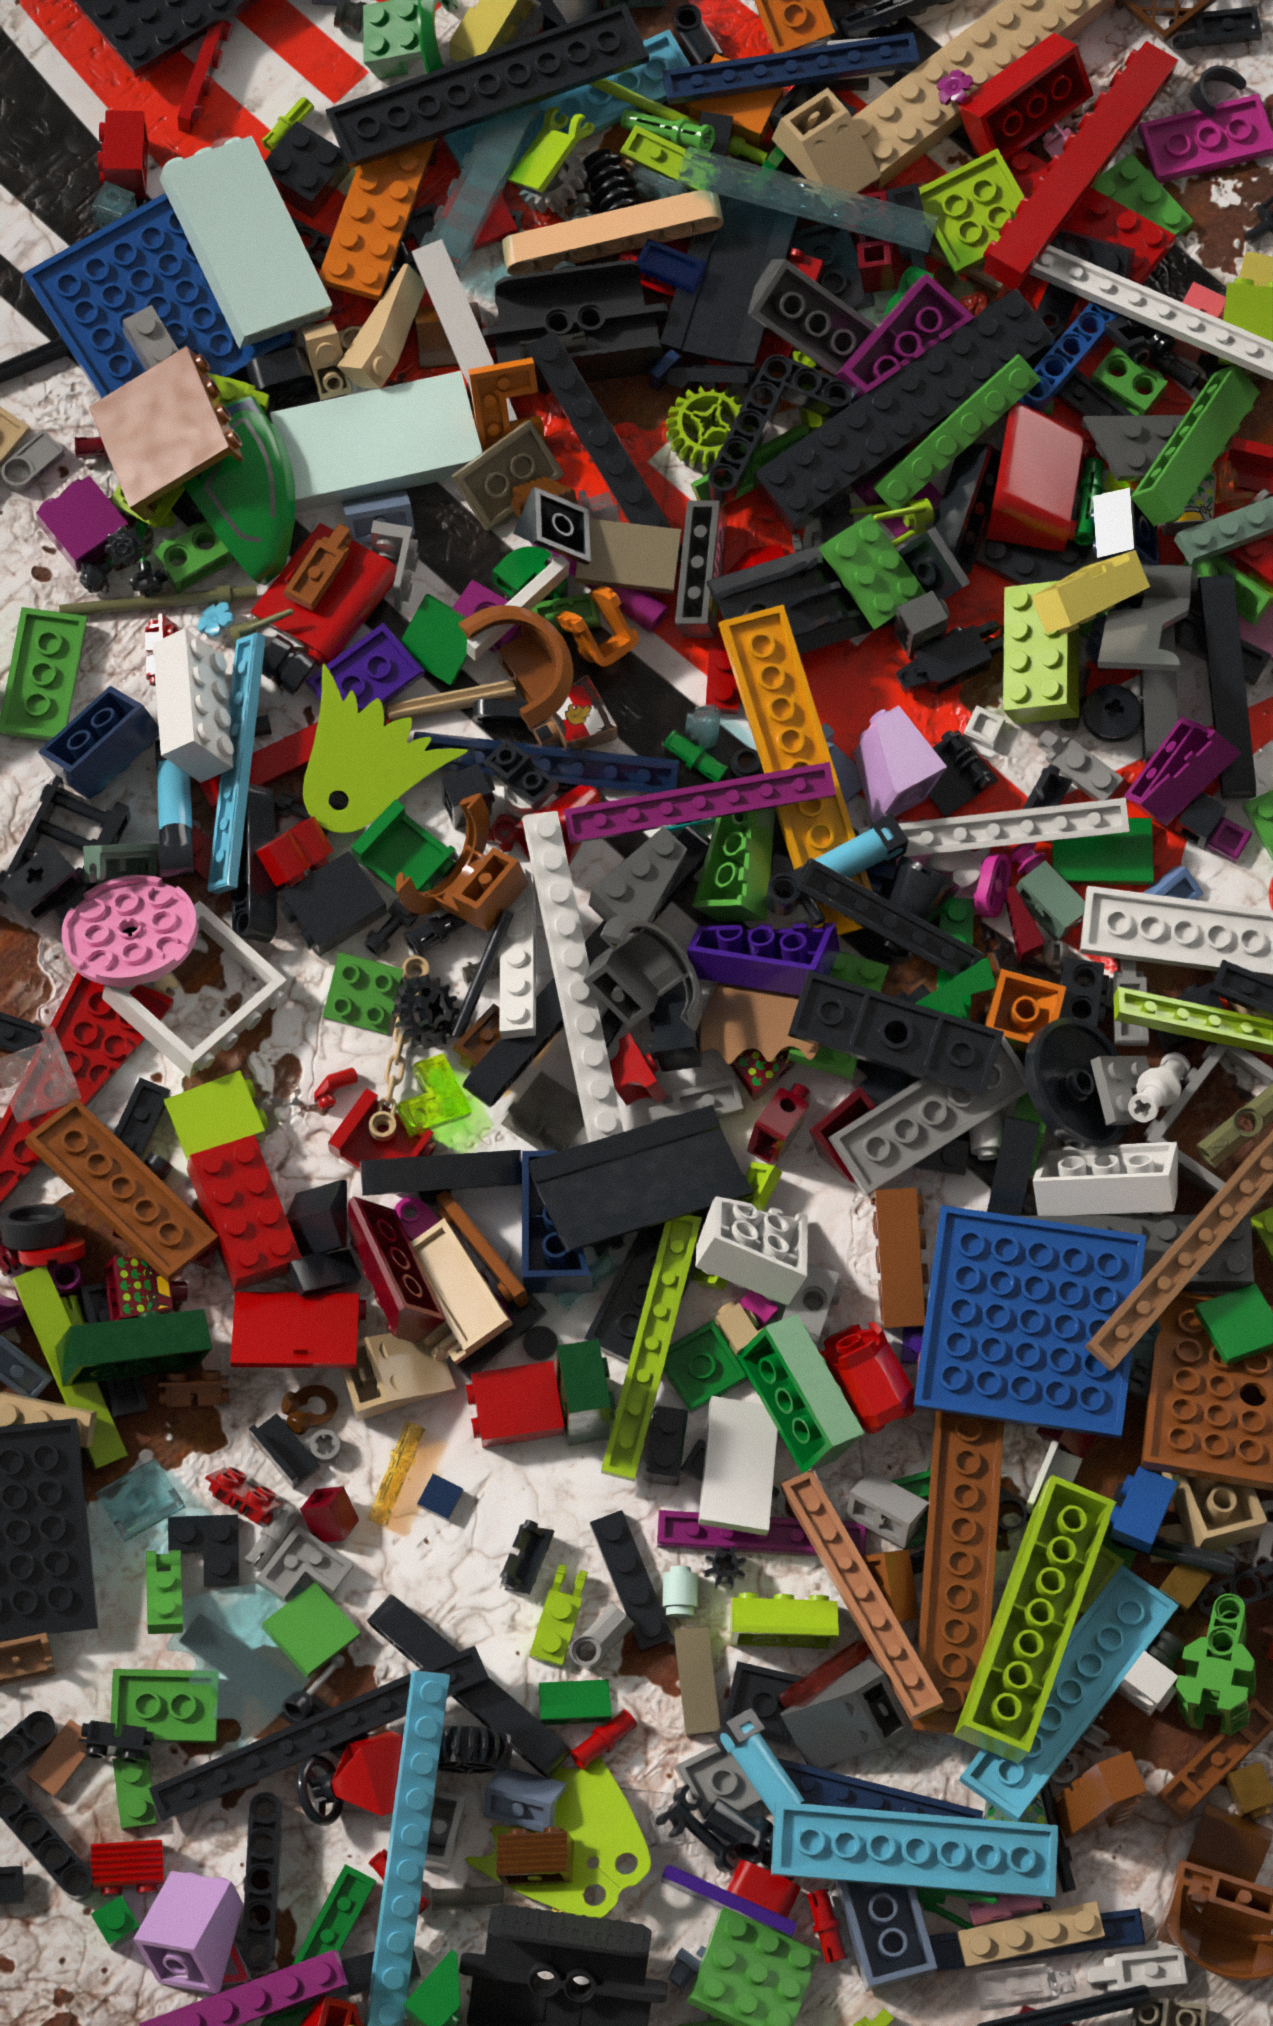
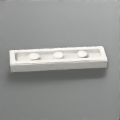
M562 555L558 556L506 605L532 610L569 576L570 562ZM515 624L494 626L470 640L467 639V654L476 661Z

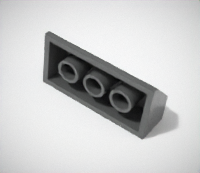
M786 259L771 260L754 287L748 311L751 317L834 377H836V373L877 327Z

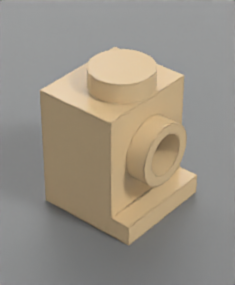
M731 1301L717 1311L719 1315L716 1316L715 1323L735 1355L762 1330H756L759 1324L755 1316L749 1309L744 1311L740 1303L736 1304L735 1301Z

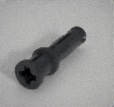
M448 912L440 918L437 916L428 918V923L413 932L406 931L403 933V936L413 955L423 957V952L439 943L442 945L447 943L450 939V934L466 926L469 922L461 918L458 919L457 916Z

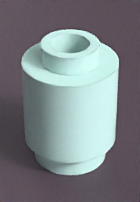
M689 1566L670 1567V1572L663 1574L662 1607L666 1609V1617H694V1609L698 1607V1574L692 1573Z

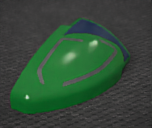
M249 396L224 405L232 419L228 422L229 426L237 433L242 442V446L239 449L244 461L239 462L230 454L184 482L183 486L241 567L255 582L265 586L277 577L286 565L295 524V482L290 458L279 429L276 425L270 423L254 396Z

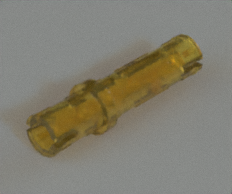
M405 1421L395 1449L390 1451L389 1457L391 1460L367 1516V1519L388 1526L410 1467L416 1463L415 1454L426 1431L422 1426Z

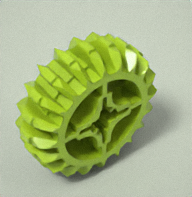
M700 385L698 387V394H694L688 389L685 395L686 399L681 397L676 399V407L669 409L668 415L670 418L666 419L665 427L668 429L666 439L672 442L670 446L672 453L679 452L678 459L680 462L689 458V466L691 468H694L697 463H701L702 470L705 472L708 469V465L714 464L731 430L729 424L722 421V413L734 423L743 404L739 405L740 397L738 394L729 398V390L727 388L722 393H717V387H711L710 392H705V389ZM683 426L690 428V432L698 437L697 443L689 439ZM750 426L742 428L746 432H753V428ZM713 444H719V446L709 447ZM732 453L729 455V457L732 459L733 457L739 458L740 456H742L739 453Z

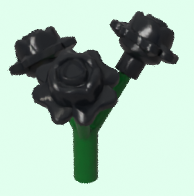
M137 519L134 527L128 531L124 526L119 527L115 533L108 534L107 536L109 544L105 546V551L112 556L108 561L103 560L98 566L87 564L84 561L81 563L80 571L82 574L79 576L80 583L89 593L101 591L107 594L110 587L107 575L113 570L112 566L123 562L125 566L129 567L137 559L140 561L138 563L139 572L134 575V578L129 580L132 590L139 591L140 594L152 596L154 593H159L162 590V585L168 580V576L165 575L163 569L156 570L151 567V563L146 560L143 550L145 546L143 538L149 524Z

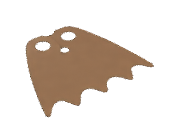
M718 982L701 1019L702 1053L711 1049L717 1050L727 1064L733 1063L740 1053L752 1048L760 1051L766 1061L771 1062L786 1047L798 1048L809 1060L816 1056L821 1047L787 1036L800 995Z

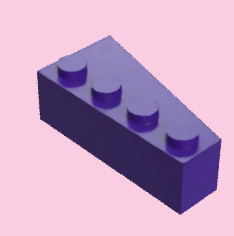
M807 923L793 924L791 929H773V924H760L759 927L751 930H743L741 925L697 926L687 948L688 959L692 966H694L698 979L794 995L801 994L808 970L829 976L840 952L836 923H824L823 928H808Z

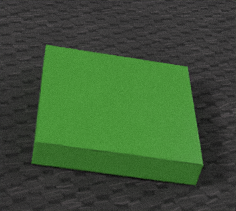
M316 1582L262 1622L261 1625L266 1634L306 1678L356 1641L361 1634Z

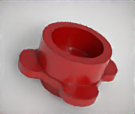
M506 814L498 815L492 824V828H489L487 841L499 845L500 850L504 853L511 852L513 844L516 842L514 834L518 831V828H515L517 823ZM507 831L508 835L503 836L502 832Z

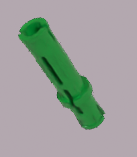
M1089 458L1084 461L1082 481L1078 484L1080 499L1074 541L1082 546L1093 544L1095 539V526L1091 519V510L1094 509L1093 496L1104 493V485L1102 484L1104 462L1098 458ZM1090 484H1093L1092 493H1089ZM1086 510H1089V519H1085Z

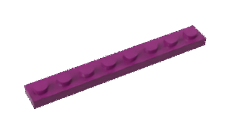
M830 762L574 807L564 809L569 842L570 844L659 829L663 826L670 827L836 797Z

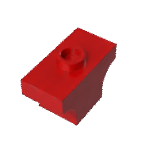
M630 1033L618 1039L619 1051L609 1063L614 1088L626 1106L641 1098H650L657 1104L666 1099L668 1095L655 1074L660 1068L656 1061L652 1060L650 1052L644 1055Z

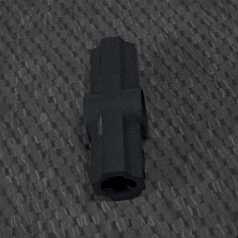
M717 1797L705 1813L702 1826L734 1845V1853L741 1860L753 1864L761 1862L771 1869L772 1851H768L764 1847V1839L773 1834V1824L761 1816L748 1817ZM783 1876L784 1878L790 1881H793L796 1878Z

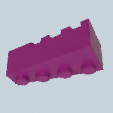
M926 273L917 279L835 376L846 382L850 386L851 391L860 397L969 322L974 316Z

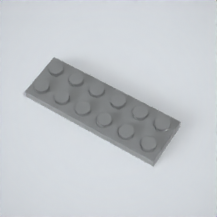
M1003 1035L984 1098L920 1079L828 1137L863 1194L867 1195L1027 1093L1025 1068Z

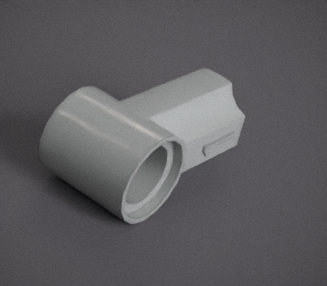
M612 1603L582 1636L573 1641L570 1648L571 1658L576 1664L585 1669L598 1668L604 1662L607 1654L633 1628L635 1623ZM587 1643H593L597 1650L595 1657L591 1661H582L580 1649Z

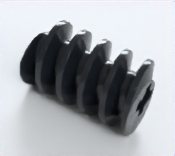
M607 148L592 152L582 162L586 168L584 171H586L587 179L591 183L590 188L595 193V201L599 204L598 209L600 213L640 204L638 199L633 198L636 192L634 188L629 187L632 182L630 177L625 176L627 173L626 167L620 165L623 162L622 156L619 154L612 155V150Z

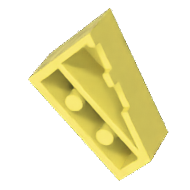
M480 0L474 9L472 7L468 9L450 39V57L460 62L503 47L505 43L510 44L518 32L520 22L523 19H529L536 5L534 0Z
M1136 550L1085 566L1033 595L1031 598L1046 634L1059 630L1060 634L1063 635L1078 629L1079 624L1097 618L1096 614L1114 608V604L1149 588L1150 585Z

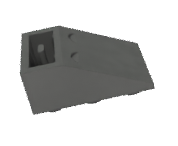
M867 1659L780 1713L806 1765L815 1768H822L883 1748L912 1730V1726L885 1673L870 1659Z

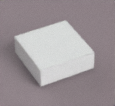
M976 705L963 736L965 739L993 751L1007 718Z

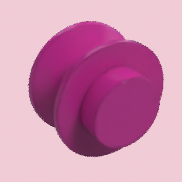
M1037 842L1019 844L1011 851L1009 861H1018L1020 864L1017 871L1018 874L1025 872L1028 874L1042 863L1045 853L1037 854L1034 851Z

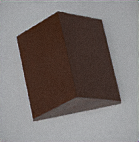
M471 302L469 305L481 331L482 322L478 302ZM435 307L418 308L414 319L420 370L459 366Z
M1207 1802L1185 1861L1255 1883L1271 1845L1273 1829Z

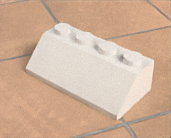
M1177 1142L1115 1144L1095 1151H1084L1074 1147L1042 1148L1033 1179L1038 1216L1131 1215L1144 1212L1159 1215L1168 1211H1174L1178 1196Z

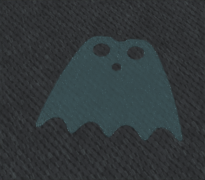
M257 1583L221 1589L183 1599V1633H173L166 1645V1649L169 1651L187 1652L195 1658L196 1666L189 1678L190 1684L209 1685L216 1690L218 1699L212 1711V1718L235 1719L240 1723L242 1729L237 1749L245 1747L283 1711V1701L291 1693L297 1690L302 1691L317 1673L316 1671L306 1678L261 1628L262 1622L278 1611L276 1606L277 1597ZM298 1584L291 1594L296 1597L305 1589Z

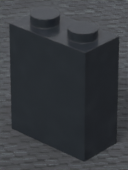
M347 851L281 893L283 905L280 909L290 924L296 922L301 930L298 933L301 941L308 950L314 948L319 957L387 914L385 901L350 851Z

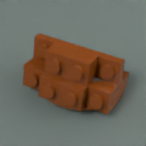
M1180 1860L1176 1868L1170 1897L1163 1909L1156 1940L1179 1947L1187 1955V1958L1192 1959L1205 1970L1221 1977L1245 1981L1273 1977V1935H1270L1273 1929V1889ZM1193 1904L1201 1906L1200 1911H1198L1193 1906Z

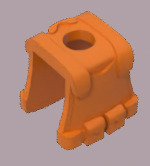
M600 586L591 590L588 594L614 633L605 642L597 646L584 619L575 613L562 611L554 618L563 630L570 632L579 646L577 652L583 660L605 667L631 651L638 644L639 636L635 628L630 629L618 607L622 602L617 594L609 587Z

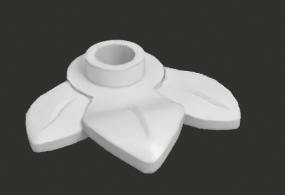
M990 847L980 848L975 852L961 850L931 854L927 866L935 871L953 872V881L960 886L958 890L965 889L975 883L980 877L981 863L990 853Z

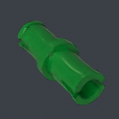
M675 729L663 744V748L668 749L685 761L687 768L690 770L695 768L713 782H720L729 769L727 765L725 766L705 752L706 748L701 744L699 746L695 745Z

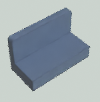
M406 490L342 501L347 527L350 528L353 536L352 540L359 544L371 542L373 520L412 527L413 534H415L411 503Z
M511 1768L497 1772L485 1786L484 1817L543 1832V1829L546 1827H555L556 1802L565 1792L566 1783Z

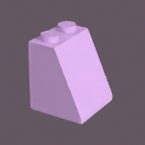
M900 706L888 712L882 709L873 715L869 720L871 725L859 736L860 742L853 752L872 823L889 814L896 817L925 801L947 768Z
M170 1872L134 1937L136 1945L158 1983L219 1993L243 1902L232 1881L222 1877L210 1878L199 1876L193 1872Z

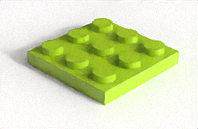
M998 148L919 188L926 223L956 276L987 260L983 257L986 248L992 240L998 242L1001 238L999 236L1001 228L1008 218L1011 220L1015 219L1017 216L1015 211L1024 198Z

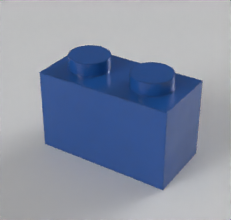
M1138 1466L1135 1476L1128 1474L1120 1493L1126 1496L1122 1507L1115 1505L1109 1518L1108 1525L1113 1527L1110 1538L1149 1554L1178 1482L1143 1469Z

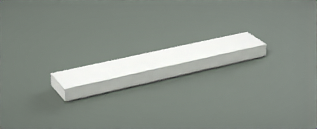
M440 239L412 251V255L471 393L468 369L493 365L494 362L443 240ZM506 398L509 421L518 420L509 398Z

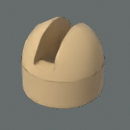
M169 972L160 980L155 981L152 990L172 997L175 995V991L170 988L177 989L179 987L178 981Z

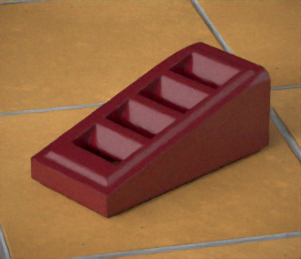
M1013 885L1007 888L1005 904L1017 958L1022 963L1043 952L1045 939L1017 888Z

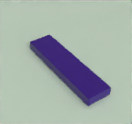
M667 1865L662 1874V1883L717 1908L722 1909L726 1907L792 1939L797 1927L795 1921L672 1865Z

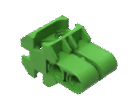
M1224 1594L1217 1598L1213 1605L1207 1638L1200 1637L1184 1647L1182 1660L1185 1662L1186 1676L1178 1675L1176 1691L1179 1713L1190 1728L1202 1730L1205 1714L1222 1717L1219 1731L1222 1734L1233 1735L1249 1724L1251 1712L1248 1710V1696L1254 1697L1256 1691L1255 1661L1245 1648L1247 1640L1245 1605L1243 1600L1237 1595Z

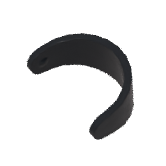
M1223 65L1212 66L1206 69L1192 86L1190 99L1199 111L1212 117L1216 114V107L1207 98L1203 83L1207 81H1222L1239 90H1243L1247 86V82L1241 74L1230 67Z

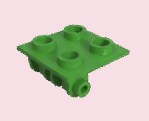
M338 952L322 1017L388 1034L392 1011H394L395 1003L392 1000L393 997L398 995L397 988L403 984L404 977L402 975L404 969Z

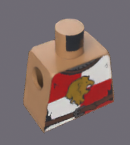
M588 675L582 677L571 686L565 703L552 717L547 719L548 723L533 729L539 745L544 746L558 740L563 748L584 750L617 739V725Z

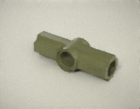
M1273 1083L1243 1108L1237 1110L1233 1116L1196 1145L1200 1155L1213 1168L1218 1167L1273 1122ZM1244 1117L1249 1119L1253 1125L1252 1132L1240 1130L1237 1125L1238 1118Z

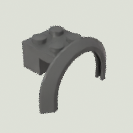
M629 915L612 917L605 924L600 934V937L610 948L592 961L583 982L628 1028H631L654 1010L660 996L683 981L686 1003L680 1018L695 1031L702 1018L703 1002L697 975L684 951L672 937L652 923Z

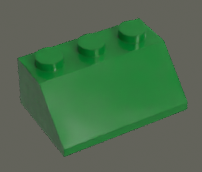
M451 1949L403 2004L405 2017L414 2026L461 2025L458 1956L454 1950Z

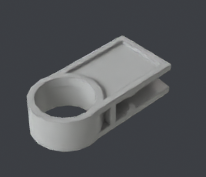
M42 429L2 465L1 473L5 486L14 492L28 490L65 457L64 449ZM18 465L25 466L30 470V475L26 480L16 483L7 479L6 475L10 468Z

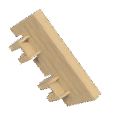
M445 1218L411 1242L446 1318V1321L425 1336L422 1341L424 1345L431 1346L453 1332V1334L433 1348L431 1356L434 1361L439 1362L444 1361V1359L450 1356L457 1365L510 1327L512 1322L452 1226Z

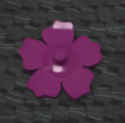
M960 69L951 71L949 77L944 76L937 85L941 104L947 106L951 100L954 103H964L968 99L965 91L971 90V86L974 84L973 78L960 71Z

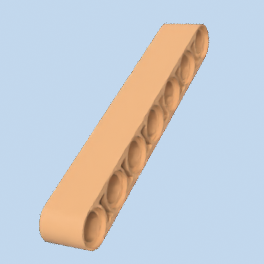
M701 189L509 235L502 241L506 271L511 276L542 272L622 253V251L627 252L717 230L723 225L719 195L716 190Z

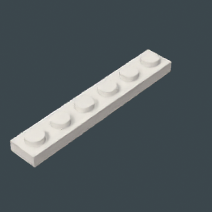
M531 862L520 863L529 884L507 909L514 916L500 947V1034L502 1039L536 1035V885Z

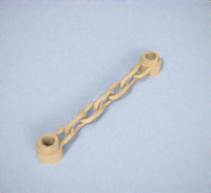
M411 956L403 963L404 985L406 980L414 978L410 975L412 970H420L422 972L420 976L429 974V964L421 956ZM399 1016L396 1019V1023L400 1021ZM396 1027L393 1032L394 1041L397 1043L396 1053L388 1059L384 1080L389 1085L387 1095L380 1099L377 1112L369 1120V1132L378 1141H388L396 1133L395 1113L397 1103L393 1098L394 1087L401 1083L404 1075L406 1061L401 1056L403 1045L411 1040V1038L404 1040L402 1038L403 1033L398 1037L400 1028ZM393 1061L396 1066L401 1062L397 1080L395 1075H392L389 1079ZM384 1102L386 1107H390L392 1104L390 1113L382 1111ZM383 1124L387 1125L389 1130L381 1133L376 1128Z

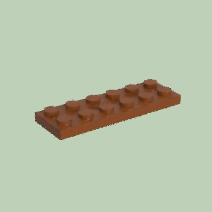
M77 1098L26 1136L25 1144L166 1282L170 1281L217 1242L218 1235Z

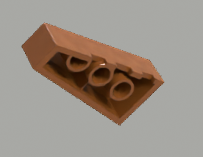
M917 1188L874 1190L870 1192V1203L876 1204V1212H873L872 1226L875 1239H878L875 1260L877 1273H880L881 1280H878L881 1328L924 1326L928 1298H924L923 1284H928L929 1275L927 1263L921 1264V1250L926 1249L925 1229H919L918 1215H924L923 1195H917Z
M1131 1751L1095 1764L1082 1774L1081 1778L1071 1783L1074 1790L1071 1791L1070 1787L1060 1791V1795L1053 1797L1065 1839L1108 1824L1109 1829L1127 1823L1129 1821L1128 1818L1133 1816L1132 1812L1137 1810L1136 1806L1141 1804L1140 1800L1147 1790Z

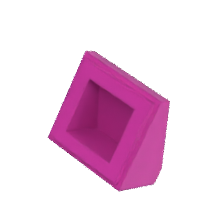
M749 1290L739 1302L744 1311L749 1309L755 1316L759 1327L756 1328L757 1331L767 1326L777 1317L778 1306L773 1301L752 1290Z

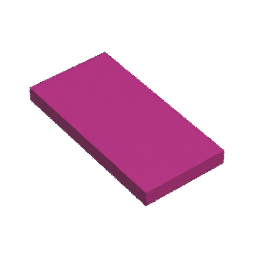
M1260 94L1215 104L1216 114L1212 117L1195 109L1139 123L1137 131L1153 177L1160 184L1273 155V131Z

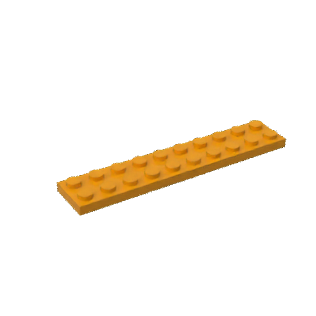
M784 605L727 619L721 621L718 625L764 774L830 762L836 797L775 808L793 868L796 869L806 864L809 858L815 859L856 836ZM866 870L849 878L872 891ZM815 901L825 916V921L820 925H814L809 918L812 928H823L824 923H836L838 936L866 929Z

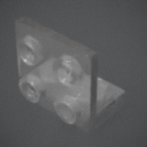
M53 1026L40 1031L43 1042L0 1058V1082L18 1123L66 1105L75 1098L81 1099L78 1085Z

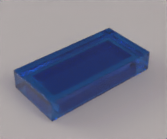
M649 238L636 261L639 263L641 273L694 294L707 269V262Z

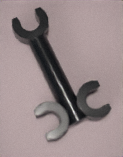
M687 1784L679 1787L674 1792L673 1803L668 1808V1811L658 1815L655 1824L660 1826L670 1820L673 1825L672 1831L668 1835L670 1838L681 1835L686 1827L714 1854V1864L720 1872L727 1873L732 1871L734 1867L727 1861V1854L733 1860L739 1858L734 1853V1845L725 1846L713 1833L702 1826V1823L691 1812L701 1807L703 1799L698 1797L689 1803L686 1800V1793L689 1791L690 1786Z

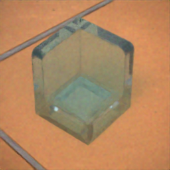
M585 490L578 492V505L589 509V519L619 522L620 510L618 505L613 504L609 492L590 498L587 497Z

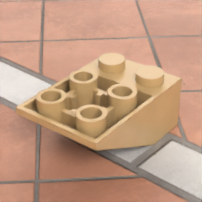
M828 88L780 119L772 140L833 209L881 178L882 175L849 111Z
M392 1333L358 1340L356 1369L340 1368L357 1422L456 1390L447 1360L434 1361L431 1356V1351L435 1346L439 1345L440 1340L431 1346L424 1345L422 1340L416 1344L398 1339Z

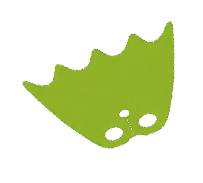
M599 1756L584 1770L579 1767L568 1769L559 1766L553 1773L554 1780L566 1783L565 1792L556 1802L555 1827L568 1831L574 1841L573 1882L522 1886L509 1885L508 1887L531 1899L569 1914L602 1918L617 1905L618 1896L623 1889L628 1886L637 1885L648 1874L651 1867V1859L644 1836L624 1794ZM492 1826L491 1831L495 1843L493 1853L485 1857H466L465 1861L501 1883L496 1875L498 1835L508 1834L509 1830L515 1828L526 1829L530 1833L541 1832L520 1826ZM624 1853H631L637 1858V1868L630 1874L619 1873L615 1866L617 1858ZM591 1857H596L599 1860L598 1867L594 1869L587 1866V1861ZM590 1885L602 1886L606 1892L604 1901L597 1906L588 1905L584 1901V1891Z

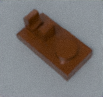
M493 1003L453 1045L452 1049L461 1055L459 1064L468 1071H471L501 1038L500 1007Z

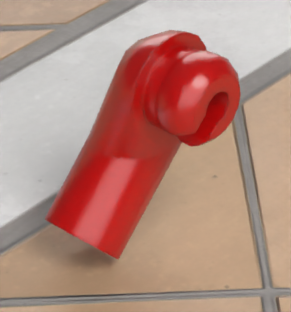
M350 1067L329 1074L324 1078L314 1092V1102H318L321 1110H328L334 1107L336 1099L333 1094L338 1089L358 1082L355 1069Z

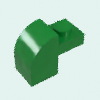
M534 546L521 547L510 552L492 570L493 584L510 598H513L552 562V554L545 549ZM565 578L547 596L552 600L568 597L567 579Z

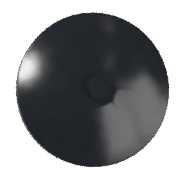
M1065 1017L1042 1026L1032 1036L1025 1055L1026 1084L1037 1113L1055 1136L1076 1149L1095 1151L1117 1142L1126 1133L1129 1125H1106L1090 1060L1099 1056L1121 1055L1113 1043L1098 1028L1084 1020Z

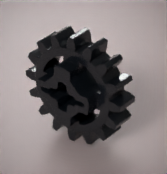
M429 974L406 980L405 985L397 988L401 995L393 997L392 1000L398 1005V1009L392 1011V1015L399 1016L400 1019L395 1024V1027H403L405 1030L402 1038L404 1040L413 1038L412 1046L422 1045L424 1049L447 1044V1039L454 1037L450 1033L456 1021L454 1016L460 1011L459 1008H454L453 1003L458 999L457 996L450 997L448 995L450 985L440 986V978L430 979ZM437 1028V1030L434 1033H431V1030Z

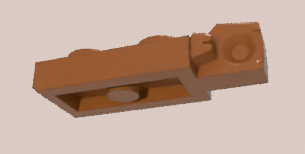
M338 524L329 538L324 536L322 540L317 539L283 592L285 598L314 611L348 559L347 557L350 553L348 546L353 539L350 528Z

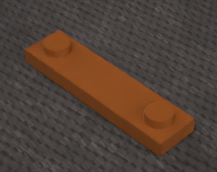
M446 1190L437 1195L436 1200L440 1208L436 1211L437 1215L441 1220L445 1218L451 1226H454L499 1283L495 1288L505 1302L508 1303L512 1300L518 1309L529 1303V1298L523 1285L448 1191L446 1192Z
M1255 1698L1248 1704V1710L1251 1712L1248 1726L1233 1735L1218 1733L1155 1796L1179 1822L1273 1731V1716Z

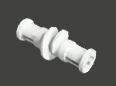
M1176 1052L1168 1053L1163 1057L1160 1067L1150 1068L1142 1073L1136 1085L1137 1094L1128 1103L1129 1113L1135 1120L1146 1123L1157 1116L1159 1107L1174 1104L1181 1095L1180 1080L1184 1079L1190 1072V1063L1184 1055Z

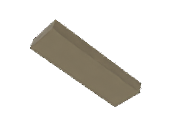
M709 1627L675 1630L674 1642L685 1736L713 1734L720 1728Z

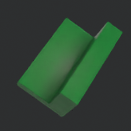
M609 1679L539 1683L540 1722L544 1725L608 1723L611 1720Z

